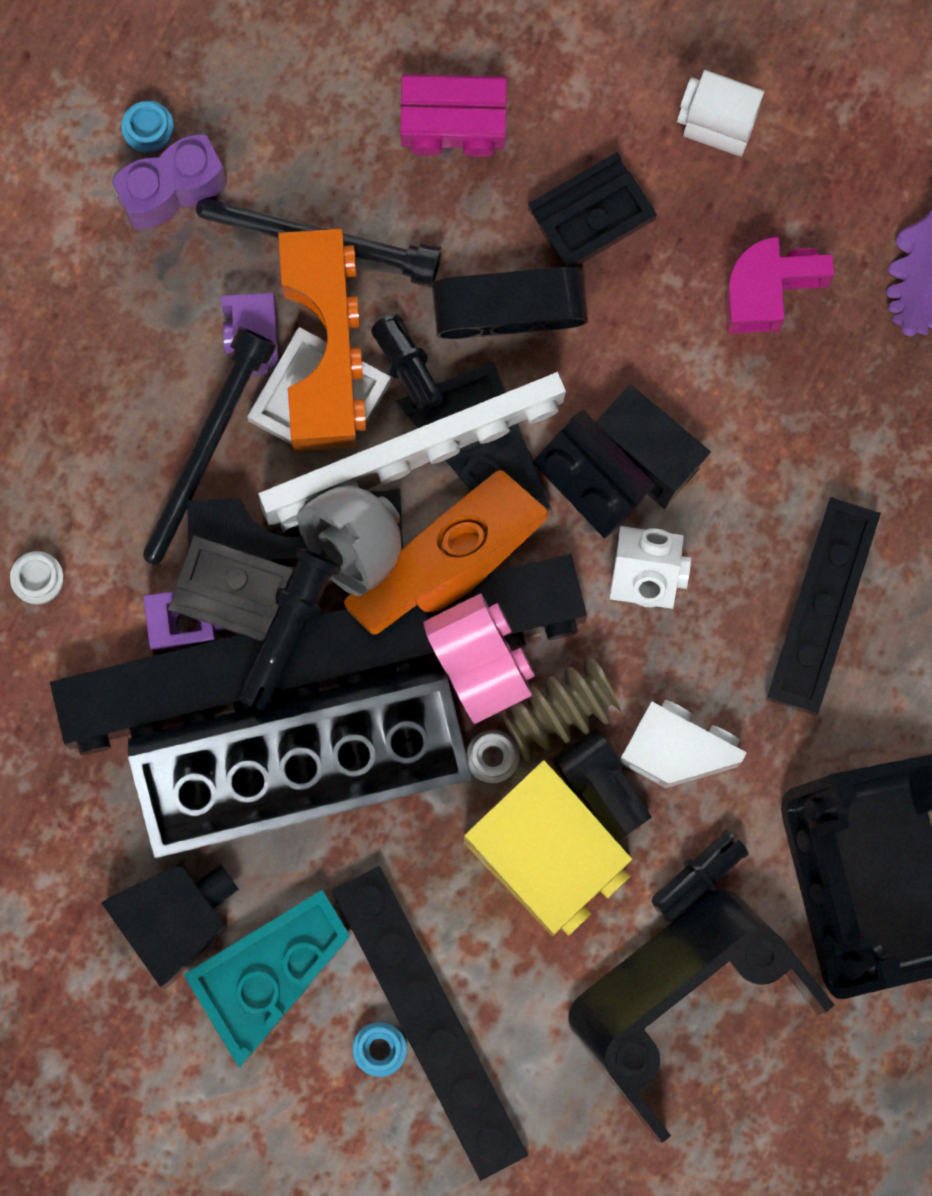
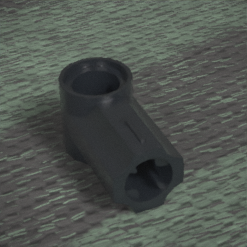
M598 729L552 758L556 768L572 792L578 798H583L595 818L616 841L622 839L652 818L621 772L623 766L616 753Z

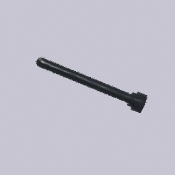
M207 198L200 200L196 204V213L202 219L279 238L278 233L329 230ZM343 233L344 246L354 245L355 258L401 269L402 275L411 277V283L432 288L440 266L442 247L421 242L419 247L409 245L408 249Z
M239 326L230 345L234 349L230 357L234 363L143 551V557L147 563L156 565L163 560L187 510V500H192L253 371L259 372L262 364L268 365L278 346L272 340Z

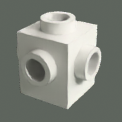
M620 526L610 600L636 603L643 607L657 606L673 609L676 589H687L691 558L682 556L683 535L668 533L656 528L645 530Z

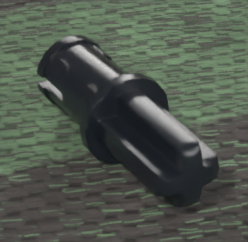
M396 314L394 317L387 315L378 320L373 325L371 334L387 358L390 376L395 379H401L418 411L428 412L433 407L439 406L442 403L443 396L425 366L428 360L425 350L418 348L414 343L401 316Z
M725 829L694 860L687 858L683 862L685 868L652 897L651 902L654 908L663 918L669 922L674 921L706 891L713 893L716 890L715 883L742 858H746L749 855L748 850L740 840L733 841L735 835L731 831Z

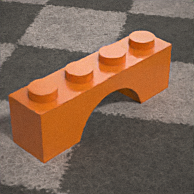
M342 229L278 233L281 284L284 299L301 304L312 311L322 322L327 332V345L319 365L305 379L288 387L290 432L294 452L357 448L356 431L367 430L364 399H354L353 380L363 379L361 347L351 348L350 329L360 328L358 296L348 297L346 279L348 277H356L354 245L344 246Z

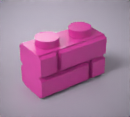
M402 74L401 147H411L413 154L421 156L439 155L442 153V148H463V154L471 157H488L494 155V149H505L507 77Z

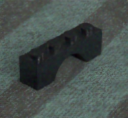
M400 490L370 491L378 498L380 496L387 498L396 508L400 517V522L397 525L400 529L402 550L403 529ZM240 498L187 500L189 547L194 535L286 567L295 566L298 560L294 555L297 547L308 550L302 537L279 536L260 527L250 517ZM321 552V553L319 554V555H321V556H323V557L326 558V556H325V554H324L323 552Z

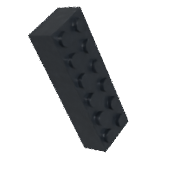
M440 662L271 703L267 712L254 707L128 738V759L155 858L472 780L448 678Z

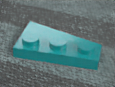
M323 890L183 974L239 1068L243 1066L351 937Z

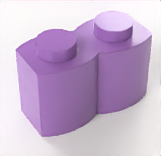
M192 135L182 138L170 145L159 158L137 160L120 170L112 180L117 197L133 229L137 230L153 228L166 222L180 207L196 206L202 199H213L227 185L223 166L207 135Z

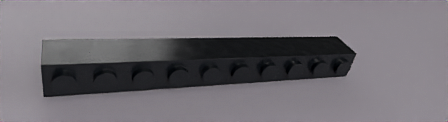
M572 554L491 573L470 593L444 609L433 613L424 612L416 605L375 635L371 634L347 609L319 615V617H315L314 621L308 619L271 700L286 696L287 699L318 692L319 688L339 684L340 687L368 680L372 675L391 671V674L421 667L424 662L437 660L438 657L428 640L423 622L480 593L489 607L496 603L501 607L512 630L511 633L504 636L511 650L526 646V637L546 633L548 640L578 633L577 625L586 622L587 613ZM238 635L50 681L64 745L70 750L78 748L80 755L93 754L110 749V740L128 735H131L132 738L161 731L164 726L181 722L185 725L214 718V714L233 709H235V712L256 707L255 704H252V707L236 699L235 696L241 689L262 641L245 635Z

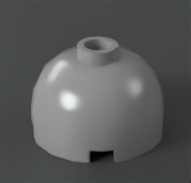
M341 486L314 497L302 507L304 509L298 512L299 531L308 550L317 554L323 552L327 559L341 566L339 574L332 575L330 579L346 592L361 596L383 582L394 570L401 553V534L397 525L400 522V517L394 505L383 496L378 498L370 491L355 486Z

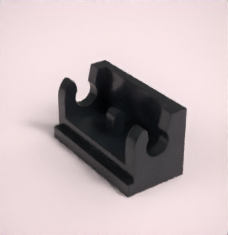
M632 384L621 393L596 421L605 433L656 485L647 495L664 509L699 471V467L711 453L709 449Z

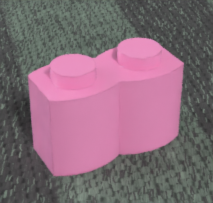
M480 593L423 622L428 640L474 724L532 696L527 680L535 677L534 671L523 649L520 647L512 651L504 638L512 630L498 603L489 607Z

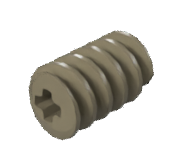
M590 657L584 660L585 677L571 666L565 669L566 686H563L556 678L551 676L545 679L546 696L532 685L530 686L532 696L527 698L528 705L520 701L508 707L507 715L501 711L519 752L527 762L533 760L532 743L536 742L548 753L552 751L550 734L555 733L565 743L571 741V724L574 723L581 731L587 734L590 732L589 715L594 714L605 725L609 723L608 706L613 705L621 712L615 694L602 668L593 658Z

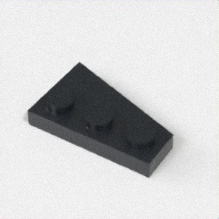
M492 361L436 384L443 396V400L439 406L433 407L428 412L418 411L410 395L396 402L414 424L421 428L506 393L497 367ZM519 423L508 427L510 431L506 435L484 444H480L478 440L460 448V452L457 455L445 460L470 491L496 471L502 470L542 504L547 511L552 510Z

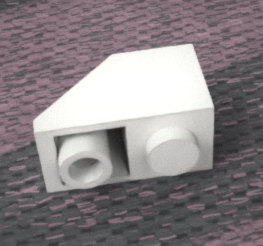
M664 700L662 706L651 701L620 762L623 766L664 788H669L737 768L747 752L737 747L740 739L726 730L712 725L708 732L691 723L690 720L693 714L683 707L668 700Z

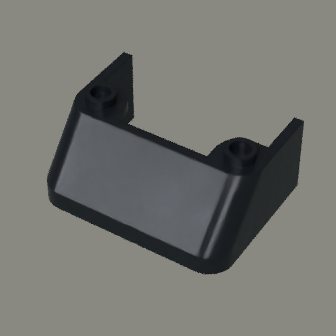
M718 890L706 895L578 996L569 1009L568 1023L574 1036L656 1141L660 1143L666 1141L671 1135L637 1093L655 1077L660 1066L659 1050L644 1029L715 972L730 962L742 978L756 985L773 983L786 974L817 1015L825 1013L835 1006L785 941L741 897L730 891Z

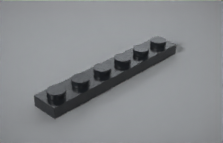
M378 866L333 889L332 892L479 1180L481 1181L529 1156L381 867Z

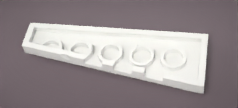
M558 372L258 493L262 514L269 531L272 532L281 528L283 534H288L299 530L298 512L304 509L302 507L314 497L330 489L351 485L367 490L379 484L390 483L406 476L411 470L428 462L435 464L457 455L460 452V448L478 440L480 444L494 441L506 435L510 431L508 427L528 419L529 423L533 424L559 412L557 405L564 402L566 393Z

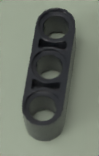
M556 267L451 277L438 280L432 284L437 336L442 339H465L561 330L579 327L588 323L583 270L578 267Z

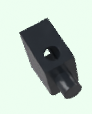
M178 864L106 899L101 904L158 985L166 989L227 929L214 908L240 889L222 864L196 882L182 864Z

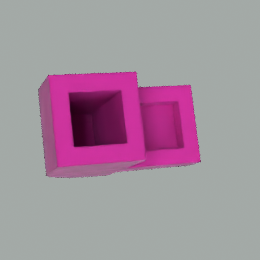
M779 237L768 238L752 245L737 260L726 289L727 333L780 331L784 322L782 290L829 288L834 277L833 254L819 255V250L802 248L789 251L787 257H780Z

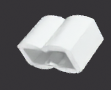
M704 70L701 80L691 77L677 120L678 123L686 125L683 137L742 157L765 91L708 70Z

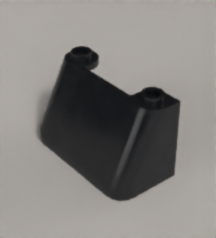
M932 754L834 773L789 789L782 799V819L822 978L830 994L837 999H847L931 979L932 826L928 813L932 812Z

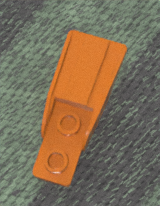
M498 470L401 550L394 570L383 582L361 596L349 595L344 600V604L348 612L374 635L383 631L416 605L424 612L433 613L444 609L478 586L547 520L548 511L508 474Z

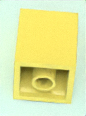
M544 760L464 835V844L552 937L561 929L568 936L571 935L592 914L585 906L599 892L608 899L631 877L624 868L630 864L632 858Z

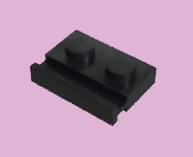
M618 152L528 203L527 208L540 226L541 232L563 267H576L655 221L657 216L634 177L622 163Z
M583 409L568 421L569 423L565 428L559 431L533 462L544 476L605 539L627 519L656 485Z
M193 535L168 610L263 641L279 607L275 603L277 599L275 594L278 588H285L293 569Z

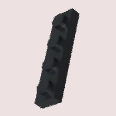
M833 497L829 498L766 700L814 716L819 714L879 522L880 512Z

